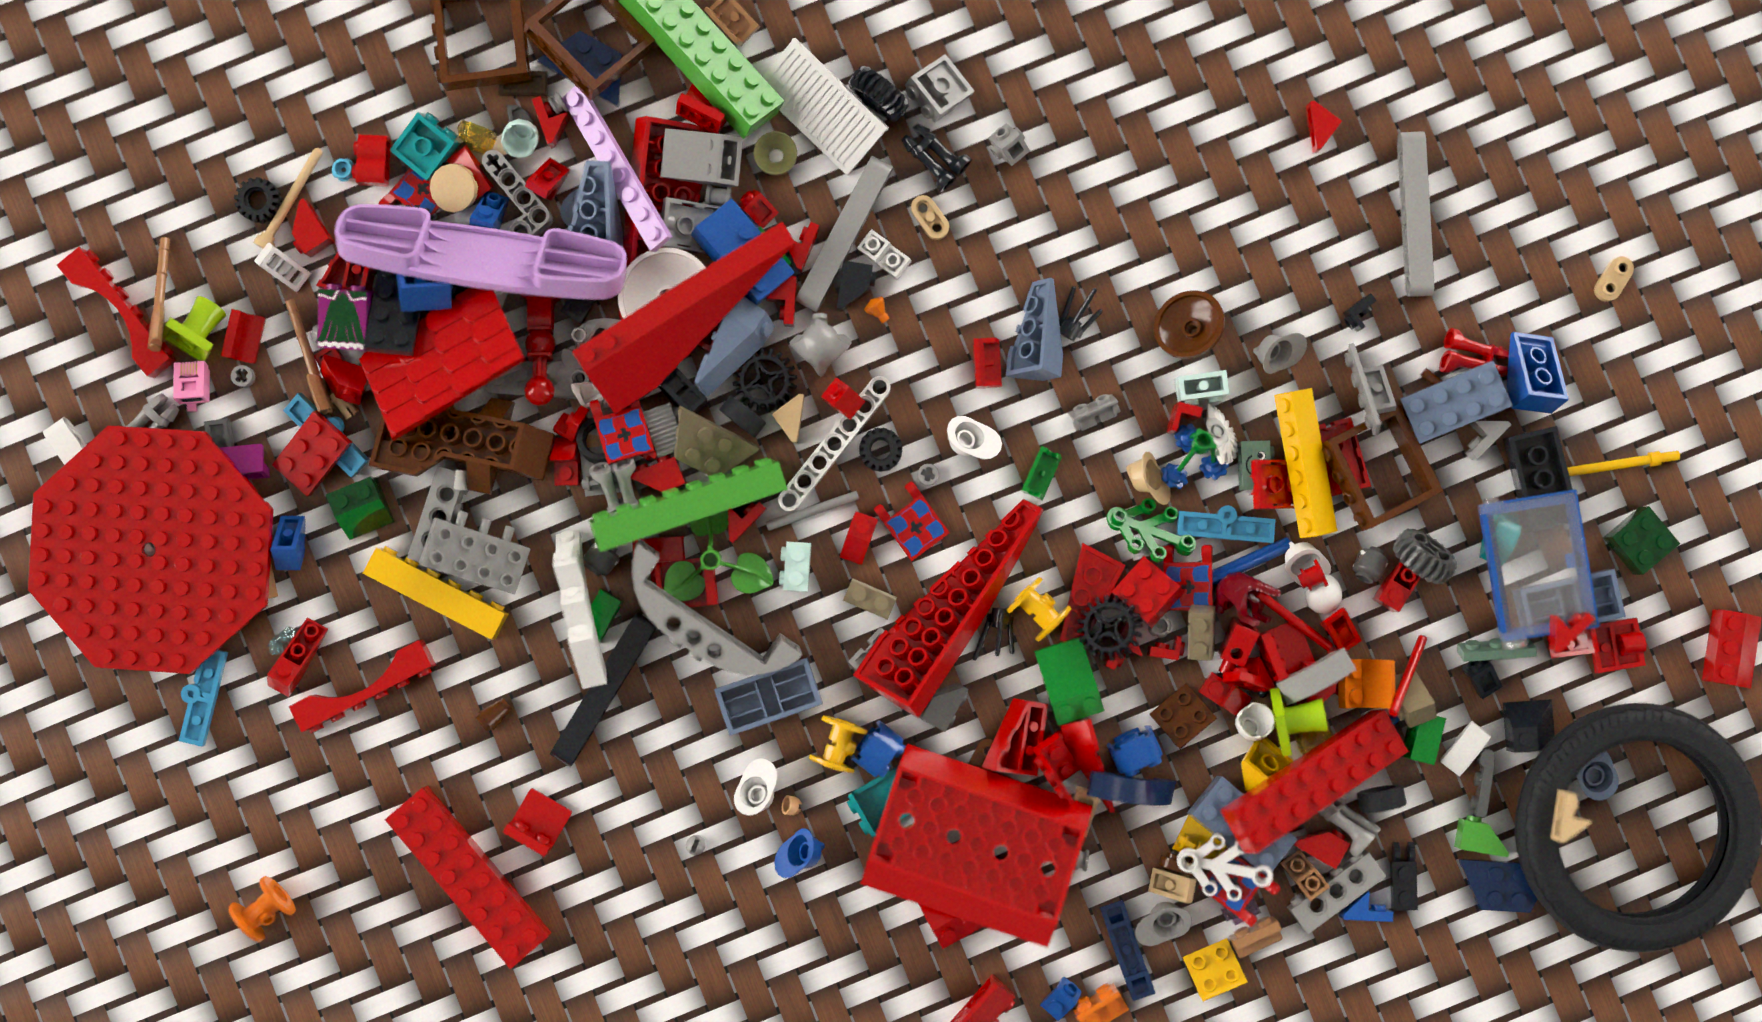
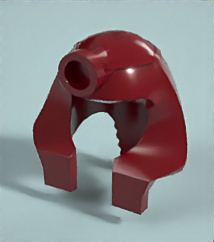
M1241 572L1229 573L1217 585L1216 600L1213 606H1216L1217 613L1223 614L1225 610L1227 611L1235 605L1240 621L1255 627L1260 624V621L1268 623L1272 619V617L1262 612L1265 604L1255 597V593L1260 591L1280 597L1281 591ZM1247 600L1252 605L1253 617L1248 615Z

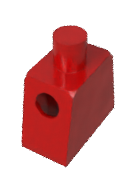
M1232 617L1218 652L1223 659L1218 671L1221 673L1232 672L1236 665L1240 667L1245 666L1260 634L1256 626L1254 627L1240 621L1239 618ZM1234 648H1239V650H1238L1237 652H1235V653H1232V652H1231L1232 649H1234Z

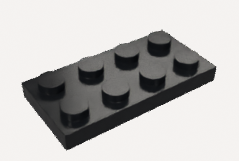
M377 270L363 348L366 352L414 356L422 310L401 312L396 273Z

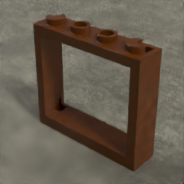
M468 0L429 1L431 14L435 17V23H432V33L434 38L437 37V46H434V54L436 60H439L440 69H436L438 83H441L446 91L532 80L528 40L524 34L526 21L523 0H510L517 67L450 75L443 4Z
M552 0L525 22L524 34L590 101L652 52L655 39L617 0H596L639 45L595 79L542 26L544 22L572 1Z
M1400 405L1396 406L1395 411L1381 413L1378 416L1380 422L1386 421L1421 494L1377 517H1374L1338 446L1339 443L1368 429L1365 421L1322 443V451L1325 461L1332 471V478L1339 485L1343 493V500L1350 506L1354 514V522H1358L1362 531L1374 528L1443 492Z

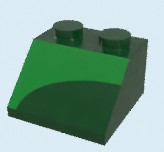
M370 476L326 494L334 517L349 540L395 522L376 477Z

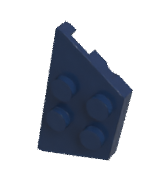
M578 31L560 43L595 79L623 57L620 52L582 31ZM545 54L537 60L539 64L571 81ZM621 77L597 96L619 107Z
M1459 859V864L1468 879L1467 882L1475 895L1474 898L1479 909L1531 912L1538 899L1528 885L1520 862Z

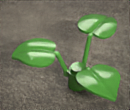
M728 510L690 522V527L695 535H709L708 551L702 554V565L697 570L692 563L687 561L674 563L666 573L664 591L679 601L694 599L705 588V580L699 573L705 568L713 570L720 565L735 569L731 574V581L734 587L742 593L758 592L772 586L774 580L770 567L757 554L743 553L738 557L737 565L722 561L721 554L713 550V533L720 534L728 527Z

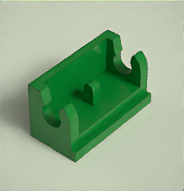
M1041 446L1021 492L1043 501L1062 459L1061 455Z
M602 589L599 590L591 605L599 644H601L624 602Z
M1436 716L1437 718L1411 728L1407 727L1404 744L1409 752L1401 757L1435 765L1446 718Z

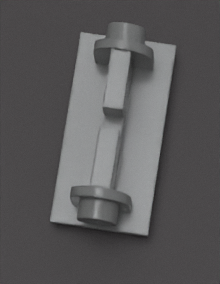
M1104 394L1097 397L1094 402L1077 405L1073 408V411L1068 412V415L1074 421L1075 430L1084 431L1097 425L1095 416L1098 415L1102 423L1116 417L1117 413L1121 411L1117 404L1119 403L1112 394Z

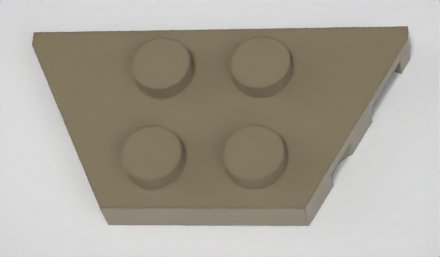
M682 406L678 408L679 422L678 427H676L675 459L710 476L722 472V474L726 473L759 450L756 444Z

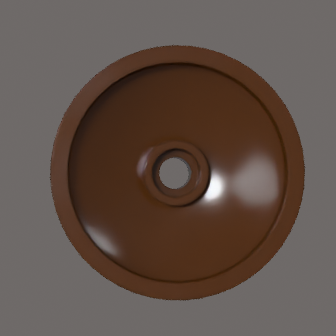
M1190 290L1176 294L1162 305L1154 321L1155 339L1162 350L1170 356L1180 359H1191L1201 356L1210 351L1220 340L1225 327L1224 311L1219 302L1206 292ZM1193 329H1197L1195 333L1191 334Z

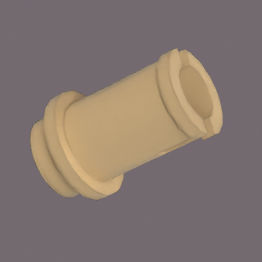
M333 393L329 396L331 404L334 403L346 420L352 418L347 408L353 416L359 412L353 403H347L342 399H338Z

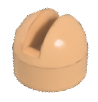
M786 795L782 802L783 814L791 816L798 814L801 811L799 805H802V802L795 796Z

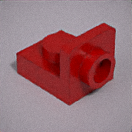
M755 189L747 191L740 198L741 202L738 204L742 211L758 227L761 226L762 229L779 213Z
M580 405L576 413L573 411L570 414L562 413L553 427V432L573 442L577 437L580 426L586 421L589 409Z
M1175 635L1172 649H1169L1170 644L1155 642V647L1148 646L1147 655L1179 661V656L1184 654L1185 642L1182 641V636Z

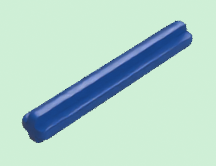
M1285 537L1214 569L1213 585L1218 584L1229 573H1242L1286 553L1290 548L1289 543L1291 541L1288 537Z

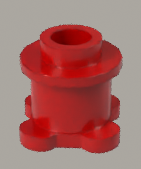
M1317 559L1313 560L1314 566L1305 570L1301 568V574L1297 575L1303 589L1308 587L1309 591H1311L1312 587L1324 583L1325 587L1329 586Z

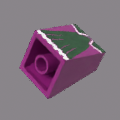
M327 283V287L318 289V348L364 351L363 345L374 290H366L365 285H351V289L342 288V284Z

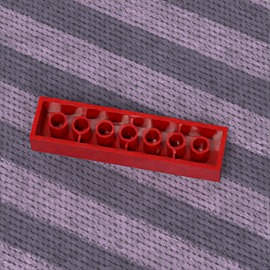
M1371 710L1220 811L1243 852L1257 854L1409 751L1386 710Z
M428 785L421 788L385 819L388 825L510 969L552 933Z

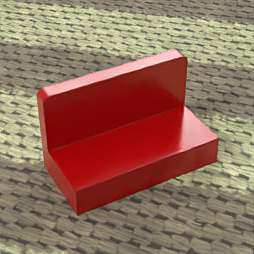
M231 309L221 356L255 364L266 318Z
M1180 401L1173 405L1166 433L1172 434L1177 431L1180 417L1192 421L1200 418L1203 408Z

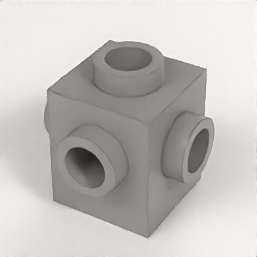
M1007 123L998 128L988 138L993 146L990 150L998 160L1003 158L1011 166L1030 152L1024 141V134L1017 127L1013 129Z

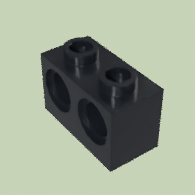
M678 368L670 373L658 386L678 408L682 406L697 414L707 405V398Z

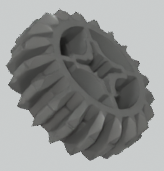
M1407 528L1399 534L1396 542L1393 544V551L1396 557L1400 559V562L1410 569L1413 574H1417L1428 582L1444 584L1455 573L1457 562L1454 556L1437 539H1433L1422 531Z

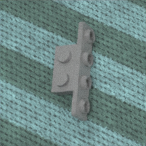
M1351 343L1348 346V352L1344 355L1347 367H1351L1352 384L1354 388H1358V402L1360 407L1364 408L1366 412V426L1368 429L1371 428L1373 436H1377L1381 427L1378 414L1395 411L1397 405L1383 365L1363 369L1355 344Z

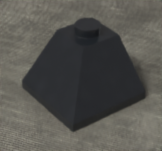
M1552 699L1502 702L1506 751L1514 753L1541 751L1555 736Z

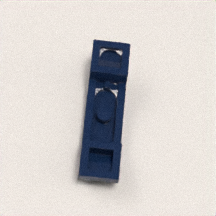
M1091 771L1086 795L1130 804L1171 805L1176 781L1153 778L1151 780L1123 777L1113 773Z
M1120 900L1100 907L1132 1001L1156 994L1132 929L1124 901Z

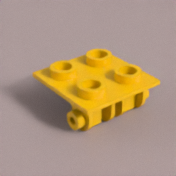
M1188 815L1172 849L1178 852L1185 848L1196 850L1210 841L1212 834ZM1217 838L1213 839L1215 844H1222ZM1224 845L1221 849H1214L1203 858L1213 860L1221 855L1227 846Z
M1227 938L1183 957L1195 983L1196 990L1203 1002L1248 983Z

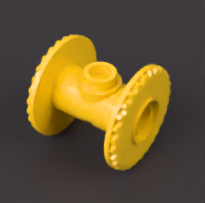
M1038 577L1028 585L1007 608V612L1011 613L1019 605L1028 615L1035 614L1033 620L1043 628L1035 638L1038 642L1051 633L1071 610V607L1068 605L1058 613L1053 607L1056 603L1054 599L1047 593L1041 595L1035 590L1043 580L1041 577Z
M823 715L821 720L833 725L829 735L832 743L826 744L823 757L810 754L809 759L834 770L854 773L855 768L844 764L845 758L848 755L852 756L855 752L856 742L852 739L854 732L867 735L868 730L852 722Z

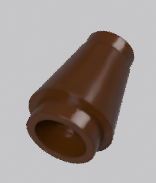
M502 698L500 701L479 711L480 714L475 718L488 733L491 729L495 730L512 708Z

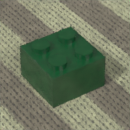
M1649 506L1639 507L1603 537L1633 575L1645 574L1680 545V542Z

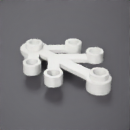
M1221 833L1213 834L1210 841L1196 850L1192 848L1183 849L1177 857L1179 868L1184 872L1193 873L1206 896H1214L1218 885L1215 881L1209 880L1201 868L1213 872L1226 890L1227 897L1231 901H1238L1241 898L1242 889L1240 886L1234 885L1226 873L1253 878L1254 883L1261 887L1268 886L1273 878L1272 870L1266 865L1252 868L1227 863L1236 856L1245 854L1238 847L1239 843L1237 840L1233 847L1213 860L1203 858L1214 849L1224 847L1226 839ZM1216 837L1221 838L1222 844H1215L1213 839ZM1191 856L1194 862L1187 863L1185 858ZM1260 871L1267 872L1268 876L1266 878H1261L1258 875V873ZM1208 884L1213 885L1215 890L1209 892L1205 886ZM1235 889L1239 892V895L1234 897L1230 894V891Z

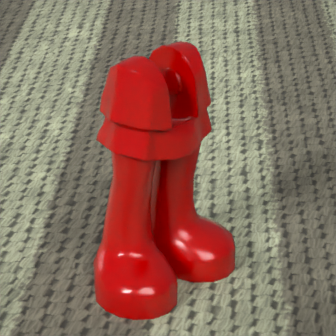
M1450 328L1444 339V347L1450 350L1442 355L1439 369L1440 372L1451 373L1458 367L1475 368L1493 361V358L1509 360V350L1502 346L1497 347L1494 344L1478 343L1464 337L1460 330ZM1451 350L1468 351L1483 355V358L1481 360ZM1495 364L1500 377L1507 376L1508 367Z

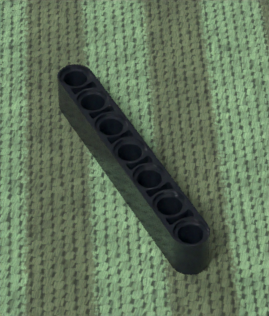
M638 612L635 614L605 662L607 684L589 688L551 750V756L569 767L576 761L657 629V626L650 619Z

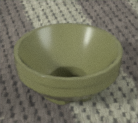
M772 131L758 139L753 155L757 166L763 172L778 176L792 169L797 159V148L790 136L779 131ZM773 150H780L783 153V159L778 163H774L769 159V154Z

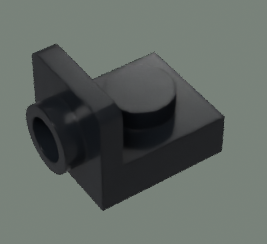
M1371 293L1343 312L1345 315L1344 321L1350 329H1355L1358 332L1365 328L1358 314L1360 317H1363L1373 310L1371 305L1377 300Z
M1487 660L1469 661L1468 664L1461 668L1463 673L1470 678L1478 696L1482 699L1503 687L1493 665Z

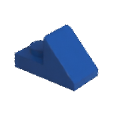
M1366 891L1339 911V917L1344 920L1393 922V912L1386 909V905L1371 904V908H1369V891Z

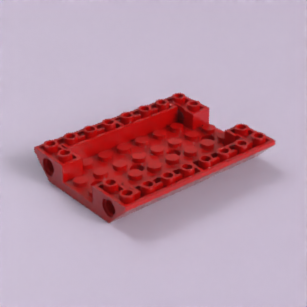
M907 744L860 884L1048 948L1087 832L1093 806L1074 800L1075 803L1070 805L1066 798L1062 801L1056 793ZM908 813L913 816L914 824L910 828H903L900 825L899 820L903 814ZM955 829L960 832L961 840L959 843L951 844L947 841L946 835L948 831ZM999 845L1005 846L1008 850V856L1004 860H998L994 856V849ZM1046 861L1052 862L1055 866V872L1051 876H1045L1041 872V866Z

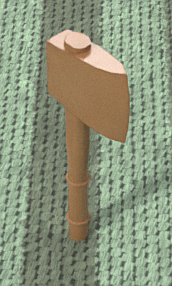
M166 237L160 238L154 307L150 320L148 349L151 351H159L162 346L165 317L164 300L170 253V239Z
M295 299L287 300L285 303L289 312L288 315H290L297 336L296 339L299 342L309 372L306 378L319 413L322 412L323 415L333 413L332 409H335V405L330 402L331 398L329 396L331 393L327 382L321 378Z

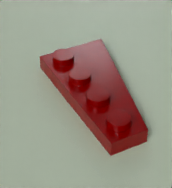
M1082 543L1067 606L1071 607V610L1064 618L1059 640L1064 642L1085 635L1076 631L1078 628H1084V625L1077 623V619L1085 620L1086 616L1081 614V610L1089 613L1091 609L1087 607L1088 602L1095 607L1097 606L1095 598H1100L1101 602L1104 603V596L1108 595L1110 597L1126 566L1125 564ZM1094 617L1091 623V631L1097 622L1096 617Z

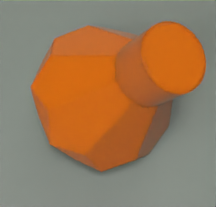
M880 296L870 299L864 311L877 317L881 323L886 322L889 316L885 312L884 298Z

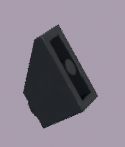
M844 261L837 311H844L869 292L870 286H875L877 272H872L873 265Z

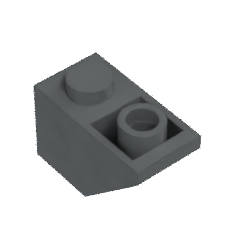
M959 683L938 689L919 718L946 732L947 728L953 725L959 706L965 703L969 689Z

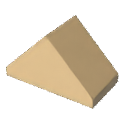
M798 394L772 413L780 427L792 443L798 444L804 394Z

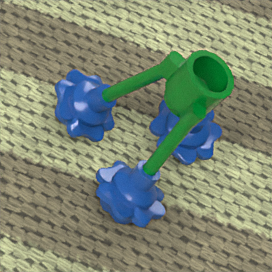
M1191 423L1187 426L1181 425L1179 431L1174 434V438L1177 440L1176 446L1189 453L1180 465L1168 463L1166 467L1161 469L1163 474L1162 481L1170 488L1182 489L1183 485L1188 483L1186 478L1188 473L1184 470V467L1196 453L1206 454L1208 451H1210V455L1201 459L1202 464L1199 466V469L1204 473V477L1207 479L1212 477L1213 480H1217L1220 476H1225L1229 464L1224 463L1221 465L1216 457L1217 444L1213 443V436L1209 432L1202 431L1200 428L1196 429Z

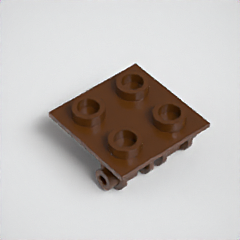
M1184 684L1149 714L1179 749L1183 748L1217 719L1187 684Z

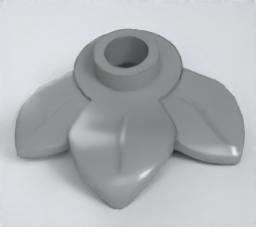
M563 349L562 360L554 361L547 365V374L557 382L554 387V394L562 397L571 396L574 393L571 384L591 382L571 349ZM582 373L585 376V380H577L576 375Z

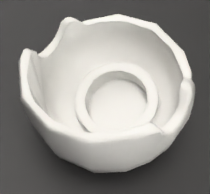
M1325 575L1329 586L1325 587L1324 583L1312 587L1311 591L1308 588L1305 591L1307 605L1316 613H1331L1338 608L1342 601V589L1338 580L1331 575Z
M1252 702L1241 709L1235 719L1238 733L1250 741H1259L1266 738L1273 731L1275 725L1273 711L1265 704Z

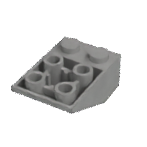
M665 129L660 177L723 188L736 187L739 184L743 138L715 133Z

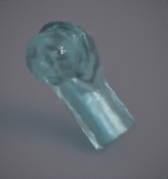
M286 627L282 632L269 640V652L272 655L281 654L283 652L282 646L286 645L295 636V629Z

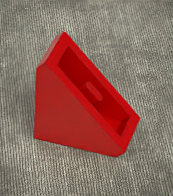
M1310 101L1306 106L1312 152L1318 153L1342 120L1316 101Z

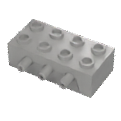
M459 511L455 524L434 517L419 561L421 566L514 595L516 594L530 548L511 542L515 528L506 525L502 538H498L488 534L492 522L489 519L482 518L479 530L476 531L464 527L468 516L467 512Z

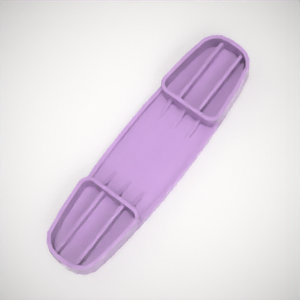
M359 204L347 208L341 213L335 226L337 251L346 261L437 282L540 296L608 299L621 292L626 280V252L622 246L616 242L559 228L549 229L543 237L493 228L431 221L430 213L423 208Z

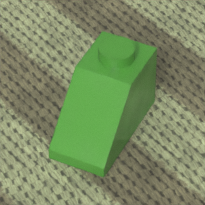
M1467 815V819H1458L1454 847L1508 858L1509 852L1491 826L1481 822L1482 817Z

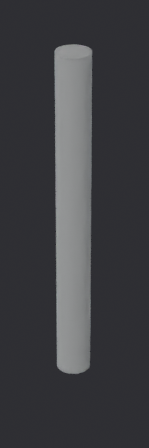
M853 491L766 522L768 531L859 500L857 491Z

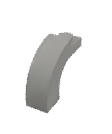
M1342 648L1327 654L1306 668L1288 675V678L1281 681H1273L1275 688L1280 689L1282 703H1288L1289 705L1334 684L1355 671L1356 668L1346 650Z

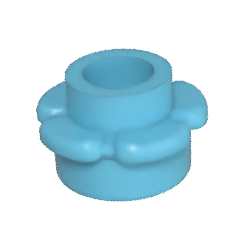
M347 158L336 160L332 166L333 176L341 182L348 181L350 177L352 178V166L354 163Z

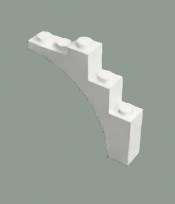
M567 530L556 534V553H553V568L561 590V607L568 626V644L582 688L585 689L607 684V672L589 599L580 530Z

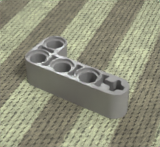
M489 150L485 152L482 157L483 166L523 213L522 216L511 224L509 231L517 232L518 229L525 227L527 228V234L540 236L552 225V214L535 193L525 187V181L499 151ZM495 158L503 170L499 172L492 164V159ZM508 176H515V183L511 186H505V179ZM530 194V202L525 205L520 204L521 196ZM538 213H546L544 222H535V216Z

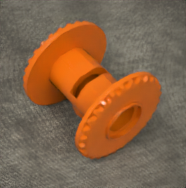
M267 876L259 880L264 893L255 902H252L247 908L233 902L228 909L238 928L256 942H261L265 939V933L261 925L267 926L272 924L278 910L289 916L293 915L296 911L294 902L279 883Z

